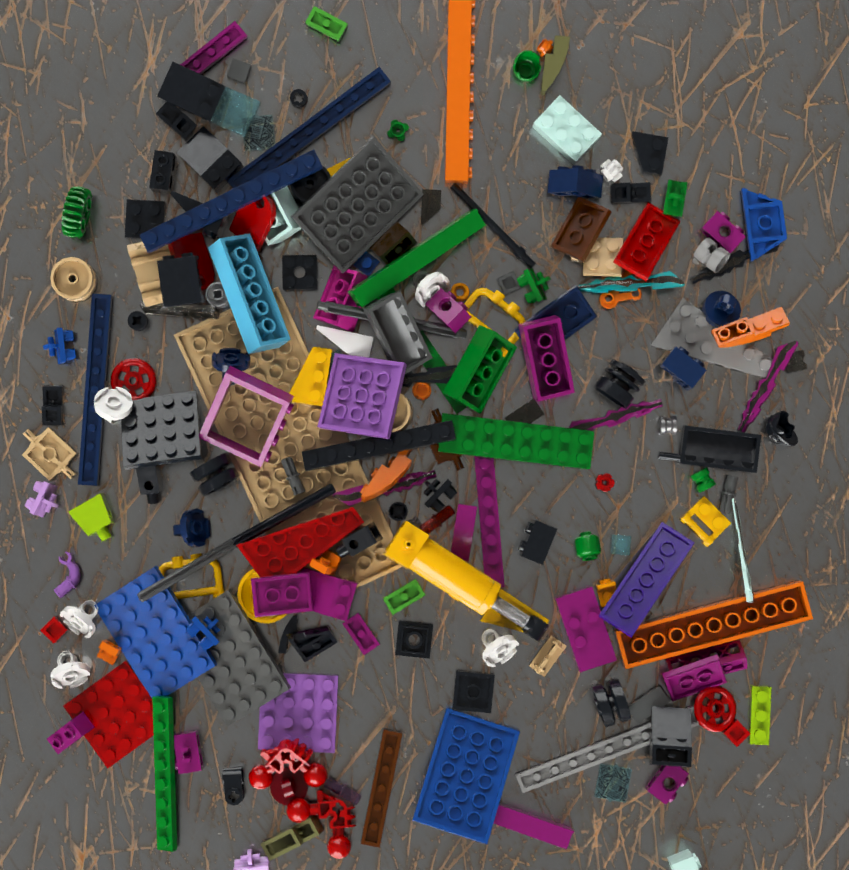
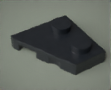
M632 131L631 137L636 147L642 173L662 176L669 137Z
M328 626L286 635L304 662L337 643L335 636Z

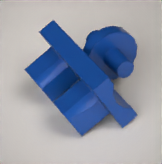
M63 327L56 328L54 330L55 344L53 337H48V344L43 345V350H49V355L55 356L56 349L57 363L64 364L66 361L76 358L75 348L65 349L64 342L74 341L73 331L63 330Z
M195 616L191 620L192 623L185 630L192 638L199 631L205 635L198 643L204 651L219 643L216 637L209 631L212 629L216 634L220 631L215 625L219 621L217 618L213 622L208 616L204 618L203 621L208 625L205 627Z

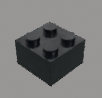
M533 520L532 523L529 522L525 533L528 535L525 541L521 540L518 547L519 555L543 565L557 528L537 520Z

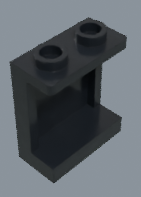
M183 253L181 258H174V255L163 256V260L157 261L163 307L168 308L205 302V295L202 294L197 262L199 256H193V253Z

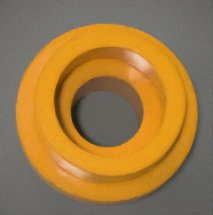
M456 283L452 286L450 292L456 296L457 299L455 301L463 302L469 297V288L466 284ZM458 289L463 290L464 294L462 296L456 294Z

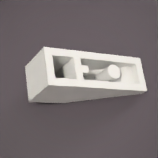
M317 325V331L346 354L370 358L374 337Z

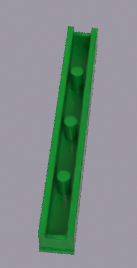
M478 209L469 210L348 290L347 293L351 296L356 306H361L362 308L486 226L478 213Z

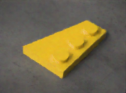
M312 348L289 394L294 396L292 402L315 406L323 405L332 349Z
M499 590L498 596L514 605L529 616L534 615L546 623L549 622L547 618L506 591ZM492 608L487 609L480 621L523 632L522 627L516 625Z

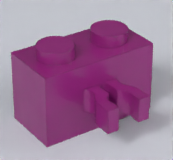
M198 730L175 733V770L178 769L179 774L202 771L204 765Z

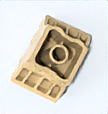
M143 242L127 245L145 306L163 303L157 261L163 260V256L171 255L168 245L151 253L147 252Z

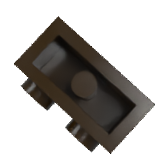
M396 222L370 249L381 262L388 265L409 251L417 242L407 229L399 222Z

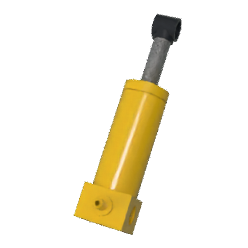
M408 521L402 523L383 555L405 569L409 568L480 615H483L487 609H494L516 625L522 627L525 634L538 642L549 627L546 622L534 615L529 616L498 596L501 588L499 582L430 539L427 533Z

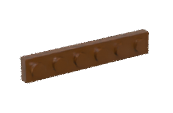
M383 730L361 844L380 848L403 732Z

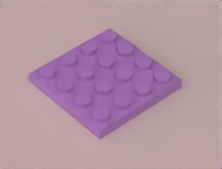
M335 353L317 427L326 430L390 439L407 364L404 362Z
M283 673L291 688L260 707L258 750L274 749L282 740L294 741L296 738H299L298 745L305 743L307 745L306 750L312 749L313 752L335 753L339 675Z

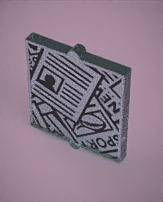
M256 114L254 117L241 118L245 151L259 150L261 152L263 149H270L276 144L273 115L258 116Z
M600 763L594 797L608 799L609 802L614 800L626 803L632 769L619 767L617 764L613 766Z

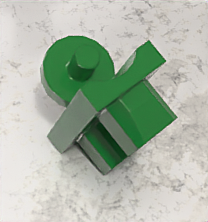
M668 180L663 214L682 217L688 182Z
M533 268L524 270V274L519 276L517 281L521 288L530 285L532 289L531 292L525 294L528 304L547 300L544 291L549 289L547 282L551 280L550 276L544 278L542 272L536 274Z

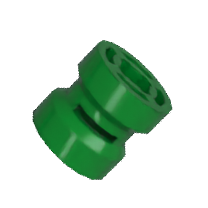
M707 467L690 476L692 481L696 482V488L699 493L716 485L714 479L710 478V472Z

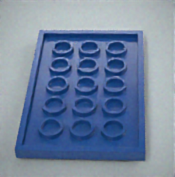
M157 566L94 605L96 609L98 606V614L117 645L122 648V653L151 698L157 695L168 696L217 665L209 649L204 651L198 644L202 640L199 633L192 638L185 631L192 622L170 587L144 602L139 600L137 594L164 578Z
M446 708L412 821L487 845L520 731Z

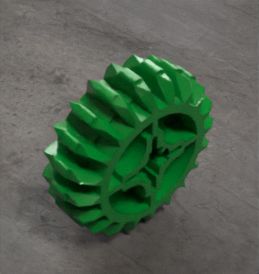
M73 186L69 190L62 210L61 229L65 236L81 238L86 232L92 209V195L89 189Z

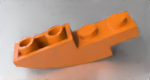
M779 307L750 319L744 317L711 330V333L719 348L733 347L769 337L771 332L789 326L790 322L783 308Z
M413 449L401 451L396 457L392 456L387 464L389 468L383 464L379 469L375 468L371 474V482L369 485L366 483L360 492L362 494L361 501L364 503L370 501L392 488L411 467L412 460L408 456Z

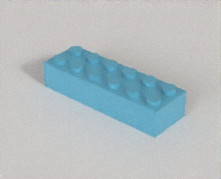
M251 234L219 238L208 249L248 354L281 347L291 339Z

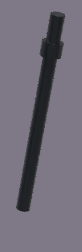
M456 183L450 187L470 209H478V213L484 223L514 252L513 254L518 259H521L530 269L536 264L526 254L527 251L522 246L519 247Z

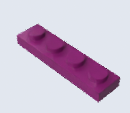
M234 21L180 65L202 74L245 40L247 35Z

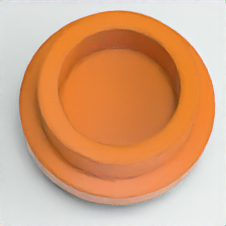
M546 38L542 40L536 50L539 52V56L543 57L545 53L550 54L553 49L552 40H547Z
M416 382L412 388V393L415 398L425 400L431 394V386L427 382Z

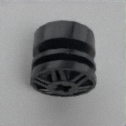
M612 359L609 364L615 370L609 367L605 369L611 377L608 379L600 376L594 388L617 405L627 409L634 399L628 391L639 392V387L634 383L643 386L645 380L627 364Z

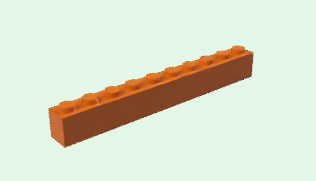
M449 0L445 183L468 184V178H472V167H469V159H472L473 148H469V140H473V129H469V121L473 122V110H470V103L474 101V91H470V84H474V72H470V65H474V53H471V46L475 45V34H471V27H475V15H471V10L475 8V0Z

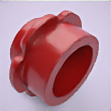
M600 474L596 478V487L599 490L608 492L614 487L615 481L610 474Z

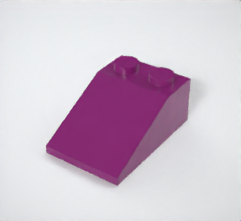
M304 567L301 573H310L313 611L347 621L358 582L326 575Z

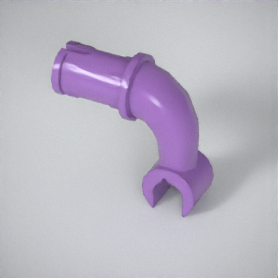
M65 552L68 555L67 561L59 556L60 563L67 565L69 569V576L54 589L59 598H62L73 588L76 589L81 577L80 569L74 562V556L70 552Z

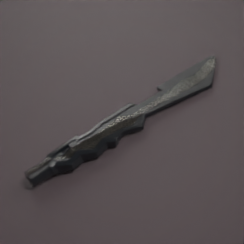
M777 245L765 254L776 252L778 250L779 245ZM749 249L744 252L738 250L732 253L727 263L717 273H714L708 267L702 269L698 274L690 277L691 283L695 284L702 280H711L715 276L722 277L726 272L730 273L734 267H743L745 260L750 259Z
M457 365L427 368V372L413 373L410 371L404 375L402 386L409 388L413 382L447 384Z

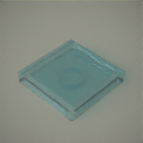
M225 87L210 122L246 137L261 102Z

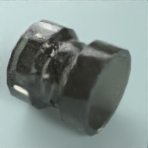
M804 350L794 352L789 361L788 373L807 369V364L803 362L805 357Z

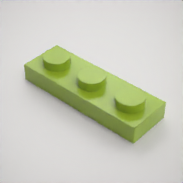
M751 686L749 732L751 734L749 735V744L769 745L772 689L770 686Z

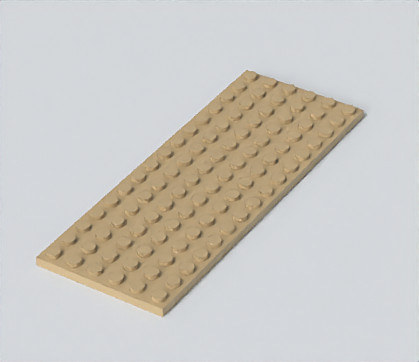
M276 287L272 291L291 340L279 348L249 354L251 357L250 367L243 372L289 393L309 352L279 287ZM231 308L174 334L208 411L223 380L222 371H218L212 366V354L214 352L216 354L220 353V349L238 348L241 349L243 354L247 352ZM230 385L214 424L220 435L261 454L282 405L241 385ZM291 402L294 406L290 415L286 413L284 417L287 422L283 430L279 429L277 433L280 436L275 447L271 446L270 451L273 453L269 461H264L261 467L228 452L260 523L328 484H332L336 492L361 485L364 486L366 483L369 485L359 460L305 471L303 451L350 442L346 432L317 427L322 406ZM292 457L296 470L300 473L299 477L305 492L293 495L290 483L286 480L287 475L281 463L282 459ZM360 492L351 495L333 496L332 494L265 532L266 535L354 507L364 523L346 537L374 522L383 539L353 557L350 554L343 557L333 576L358 582V588L402 567L383 555L394 536L377 499L374 498L365 503L361 501L353 506H348L341 502L361 498L362 494ZM342 540L328 550L339 555L336 548L343 544ZM309 564L305 566V568L318 571L313 567L309 566Z

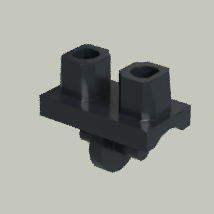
M437 479L432 484L428 481L425 482L428 488L423 493L428 496L432 491L434 492L425 502V505L438 513L445 506L438 497L444 493L451 500L457 494L449 479L438 490L436 487L440 482Z

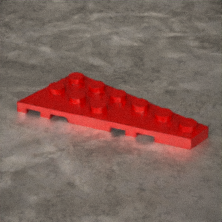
M350 507L237 544L236 546L259 577L293 574L299 572L312 559H316L353 532L364 521L354 507Z

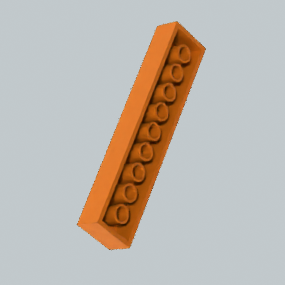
M798 580L753 592L754 602L747 603L746 595L648 620L641 623L632 638L615 629L613 631L623 667L629 669L812 620L813 616L804 583Z

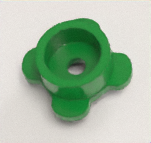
M392 120L387 135L390 138H397L398 141H404V135L409 130V126L406 123L398 122V120Z

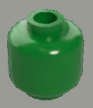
M588 531L580 533V537L576 538L574 543L576 554L579 558H582L583 561H591L598 558V555L601 553V546L597 535H593Z

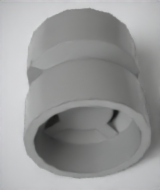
M708 237L698 246L694 253V258L701 263H707L706 267L717 273L727 263L731 253L723 247L718 248V244Z
M211 283L205 292L207 301L216 309H225L230 306L222 283Z

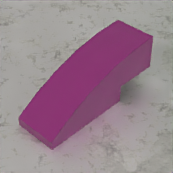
M458 504L451 552L468 563L477 507Z

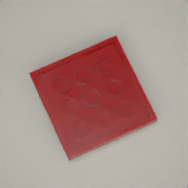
M127 660L63 705L72 719L84 712L94 725V728L84 736L107 769L154 735L152 698Z

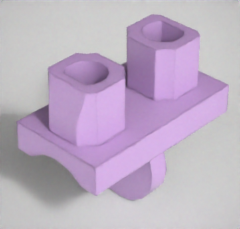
M36 481L33 490L38 492L36 499L31 497L27 499L25 507L30 510L29 513L44 517L46 512H50L51 507L58 508L59 504L54 502L57 497L55 492L58 486L45 481Z
M252 849L247 850V855L240 856L241 859H234L233 870H269L270 861L268 857L260 856V853L253 854Z

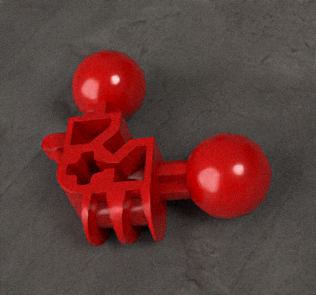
M296 738L294 741L282 740L274 749H262L260 755L267 760V763L253 767L248 778L252 787L258 790L265 789L272 783L273 773L276 771L280 774L284 770L285 764H289V770L294 774L298 770L303 772L304 781L307 785L320 787L327 780L328 774L322 764H310L308 762L313 750H306L307 745L305 743L298 745L299 738Z
M321 789L316 792L317 803L309 804L303 798L291 800L286 809L287 816L291 821L301 823L308 819L309 815H317L319 819L327 818L328 815L331 816L328 819V826L332 829L333 836L327 843L328 853L335 859L345 858L350 853L351 842L344 835V828L356 826V824L351 823V819L356 817L355 814L351 813V809L355 808V806H346L342 799L329 796ZM336 803L342 806V808L338 809L337 813L332 809V807L336 806Z

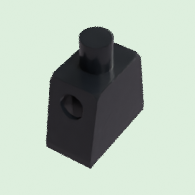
M161 466L136 468L140 494H147L148 504L159 503L158 493L163 489ZM148 481H151L154 486H151Z
M372 522L343 539V544L337 547L336 550L341 558L348 554L353 557L382 540L383 537L375 523Z

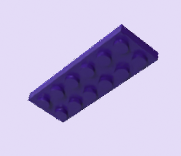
M661 522L599 614V617L632 638L695 542Z

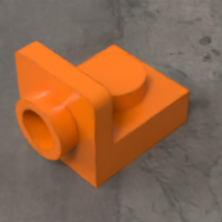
M327 550L320 559H312L309 566L323 574L334 575L342 558L334 552Z
M105 639L99 646L100 650L97 657L113 665L119 657L122 648Z

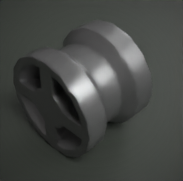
M660 416V435H665L666 433L676 435V416H671L670 418Z

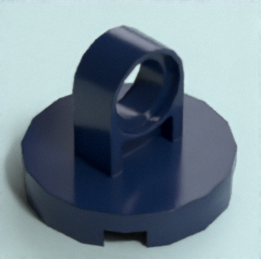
M715 291L703 302L702 312L706 316V321L713 327L718 328L738 320L741 308L740 303L731 293Z
M223 348L220 349V353L216 354L214 352L212 354V366L218 371H222V379L230 366L240 371H245L250 367L251 357L247 352L246 354L241 353V349Z
M198 508L186 510L182 514L180 524L173 526L174 536H182L184 542L193 548L204 546L206 544L204 543L205 540L210 537L211 528L209 520L204 518L202 514L204 512Z

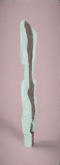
M732 498L735 524L739 538L738 546L746 602L752 603L754 602V596L746 560V551L743 545L740 514L735 499Z

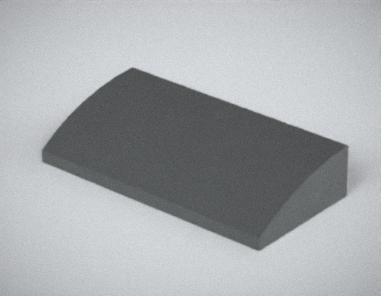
M401 291L387 295L363 308L387 359L406 363L405 374L432 359V355Z

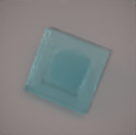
M611 534L610 554L630 555L631 536Z

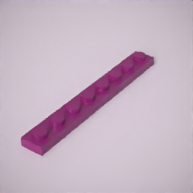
M474 456L484 573L499 582L502 588L505 585L494 458Z

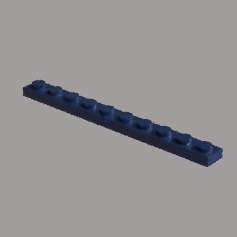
M379 66L229 178L227 182L234 189L281 166L391 84V81Z
M313 149L140 234L147 252L151 253L323 169V166Z
M92 294L78 485L98 486L103 418L95 411L94 398L98 391L106 387L112 295Z

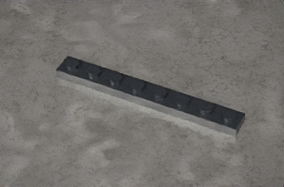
M453 420L393 432L390 439L369 437L303 451L302 456L305 471H311L457 439Z

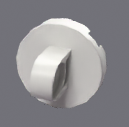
M420 271L413 277L416 287L415 299L422 307L426 306L425 303L440 288L446 291V288L448 290L450 288L449 279L441 272L429 274L426 271Z
M105 387L95 395L94 408L100 417L111 424H115L118 420L127 417L131 413L133 407L132 396L121 387H116V389Z
M92 600L85 601L78 609L73 606H66L61 611L60 617L64 616L65 620L63 623L78 636L82 633L84 638H90L96 630L92 619L98 612V606L96 609L94 606L96 603ZM85 605H90L93 608L92 614L85 613Z
M487 629L482 634V642L486 646L482 658L489 667H496L495 663L501 662V664L507 662L517 652L515 647L519 646V643L513 635L501 636L500 633L493 629ZM494 633L495 640L488 643V636Z
M70 651L60 653L57 659L58 666L52 670L50 675L53 686L63 689V685H69L70 688H74L87 682V676H90L87 664L78 662L77 657ZM70 656V662L64 663L65 658Z

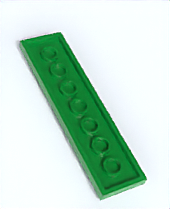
M442 413L441 422L453 420L457 440L439 443L438 452L590 469L594 431Z

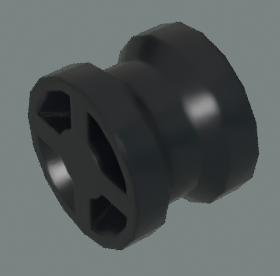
M134 311L128 316V325L135 331H143L148 327V317L142 312Z

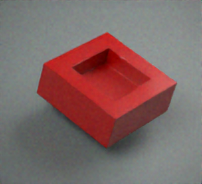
M54 616L40 631L55 644L69 629Z
M737 719L723 731L724 735L736 747L751 734Z

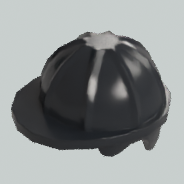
M780 411L771 415L767 420L765 428L768 438L774 443L795 446L798 443V437L794 432L795 426L788 422L789 414L786 411Z

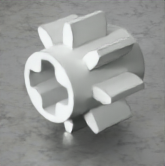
M607 159L600 165L602 168L600 174L603 175V179L606 182L612 180L615 183L623 176L621 174L623 167L616 159L613 161Z

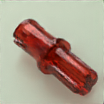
M450 505L446 506L436 515L432 514V517L420 525L419 528L423 532L430 534L437 527H442V523L455 514L454 509Z

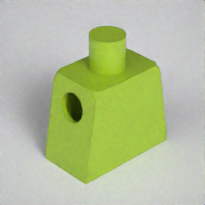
M104 493L96 495L69 511V514L88 536L97 533L102 542L112 537L107 526L114 523V519Z

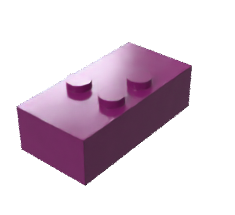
M553 315L519 323L518 326L533 398L537 401L575 393L561 318Z
M590 585L554 597L578 671L583 672L617 661L604 620L599 617L601 611L593 587Z

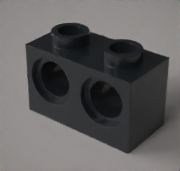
M154 151L149 185L152 192L171 194L177 159L173 152Z

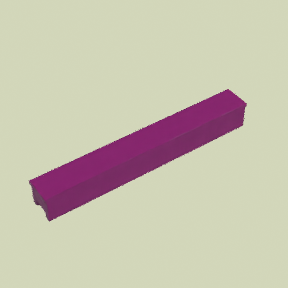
M501 802L499 803L493 823L567 849L571 836L574 833L572 827Z

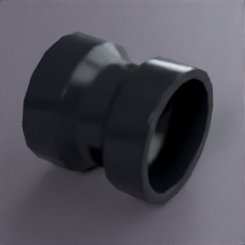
M395 502L389 507V515L393 520L402 521L406 518L408 508L404 503Z

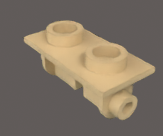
M551 635L529 666L545 677L567 646Z

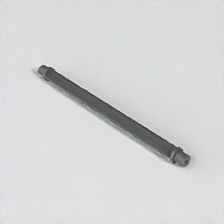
M318 301L317 309L323 310L326 313L368 320L363 308L329 301ZM414 318L421 331L455 338H466L467 336L466 329H459L454 333L445 324Z

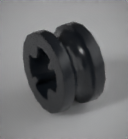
M296 89L291 92L290 101L295 107L301 108L307 104L308 97L303 90ZM297 94L300 96L304 95L303 101L300 103L299 101L294 102V99H296L295 95Z

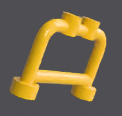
M478 288L464 302L470 308L479 296L485 295L494 304L501 307L509 316L515 318L518 324L525 322V318L518 312L520 307L512 301L510 304L503 300L505 295L498 290L493 292L487 288ZM467 310V313L471 316L468 321L478 328L481 325L491 329ZM514 332L508 341L515 344L519 337ZM502 347L503 357H505L508 350Z
M202 553L190 555L191 559L183 560V556L171 557L172 561L163 563L159 570L164 576L166 570L182 568L202 556ZM217 560L209 563L214 570V587L173 592L177 599L213 595L214 599L224 593L220 563Z

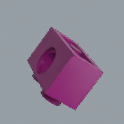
M717 211L700 231L707 238L709 237L718 244V248L723 247L731 253L746 236L743 234L742 228L738 225L734 226L724 212L720 213ZM722 227L726 228L728 236H722L719 229Z
M440 288L425 305L447 327L456 333L471 318L467 313L469 308L462 301L457 303L455 301L457 298L452 292L448 291L446 293Z
M82 712L48 737L47 740L56 753L59 754L92 730L94 725L86 714Z
M661 766L645 788L666 805L675 799L678 788L680 786L683 787L687 783L689 773L682 767ZM666 778H673V784L671 786H664V780Z

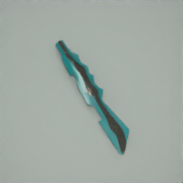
M671 271L651 275L647 281L641 278L636 279L633 275L625 278L606 277L603 280L595 279L591 283L580 284L579 290L581 292L608 293L611 290L619 292L637 291L639 287L652 286V290L683 287L685 283Z

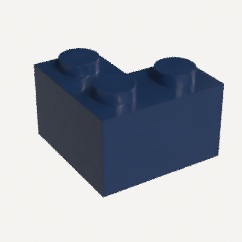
M573 165L570 169L559 166L557 170L549 171L547 193L557 196L575 195L585 199L601 198L603 175L597 174L596 170L593 169L584 170V167L579 165Z
M681 346L679 348L674 347L660 367L673 376L672 380L688 391L693 389L707 370L703 368L705 365L697 358L693 360L689 357V352Z

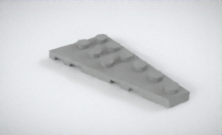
M684 298L681 299L650 345L670 352L674 347L679 348L681 346L689 352L688 356L691 358H697L701 361L721 365L761 378H767L773 361L771 357L750 343L719 348L711 333V330L716 327H713L706 321L704 312Z

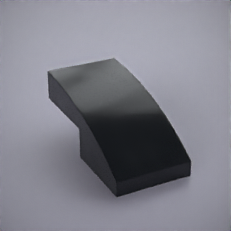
M168 101L156 113L161 120L184 140L197 126L186 114Z
M628 182L611 184L612 203L652 202L651 183L631 184Z
M43 385L42 425H62L63 385Z
M297 614L293 615L284 629L278 653H287L288 638L286 635L297 632Z

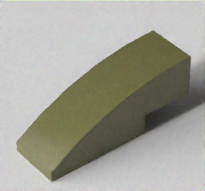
M555 35L552 54L545 53L541 95L543 96L552 87L563 67L570 42V37Z
M310 815L304 822L293 824L265 840L260 845L269 861L320 835L324 828L316 815Z

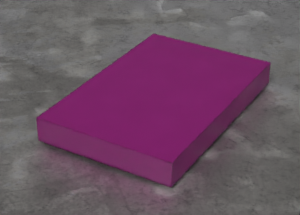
M309 572L251 578L255 618L313 611Z
M718 654L662 673L672 702L699 693L704 688L716 687L727 683Z

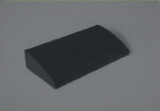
M684 425L681 438L680 464L757 473L761 435Z

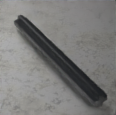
M328 484L232 538L234 545L236 546L237 544L254 539L336 492L334 486Z

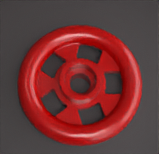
M138 358L125 359L114 368L111 374V387L116 389V387L122 388L125 385L130 390L129 393L132 396V400L150 397L156 387V375L153 368L146 361ZM131 366H139V371H130ZM121 371L126 373L124 381L118 379ZM147 374L149 382L143 383L141 375ZM132 377L136 378L135 384L130 383ZM140 387H142L144 392L140 395H137L135 393V390H138Z
M721 686L707 687L698 693L694 702V714L696 720L704 729L711 732L723 731L733 723L736 717V702L727 689ZM715 693L722 695L721 700L714 699ZM705 697L709 699L706 706L702 704ZM724 704H728L729 706L728 713H724ZM713 705L716 707V711H715V712H713V709H712V708H713ZM705 712L710 717L709 720H706L704 718L703 714ZM722 717L723 722L717 724L715 718Z

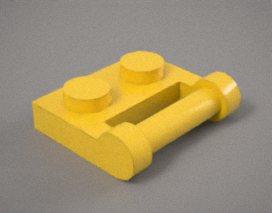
M702 496L680 519L683 524L686 523L704 541L703 544L706 547L711 545L731 524L705 496ZM694 514L712 531L709 536L691 518Z

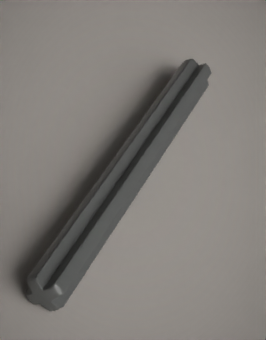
M232 538L140 591L137 594L141 602L148 600L237 548Z

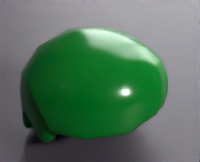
M524 50L517 55L513 61V72L516 78L523 82H531L538 77L542 68L538 54L532 50Z

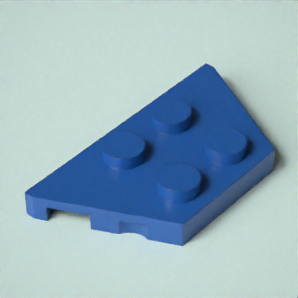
M742 188L741 197L750 262L784 242L787 239L782 201Z

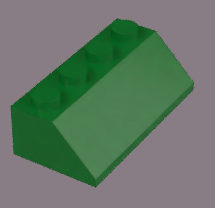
M479 325L443 393L481 414L517 346L497 332ZM502 347L508 350L505 357H503Z

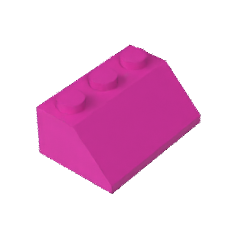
M333 266L320 301L357 307L347 291L368 278V276L350 269L341 273ZM316 309L313 317L316 320L352 333L358 321V318L326 313Z

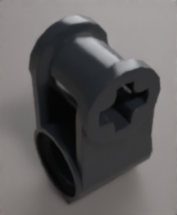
M243 767L223 768L222 780L226 802L233 806L238 805L245 797ZM234 791L236 794H239V797L236 800L234 797H231V794L234 793Z

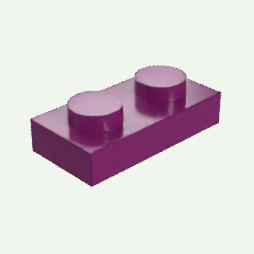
M359 612L342 623L363 655L380 645Z

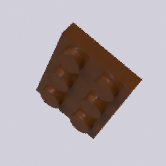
M578 197L551 247L585 262L612 212L608 208Z

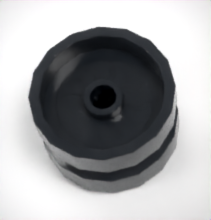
M323 166V169L288 185L296 204L301 207L331 176Z
M227 453L207 461L190 472L194 482L207 479L198 487L203 497L223 489L240 477L236 468L231 467L224 471L222 470L231 463Z
M618 678L608 681L609 694H607L602 684L592 687L595 698L594 702L605 728L615 725L614 712H616L621 722L631 720L628 703Z

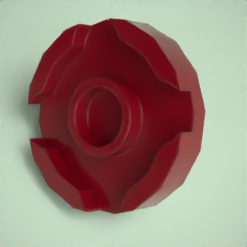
M289 766L284 767L280 774L276 772L270 784V792L273 798L278 803L286 806L295 798L304 799L309 788L304 781L303 772L298 770L294 774L289 770Z

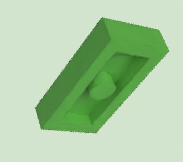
M315 6L305 22L307 26L338 42L348 26V23Z
M415 578L384 597L383 600L392 615L425 596V593Z

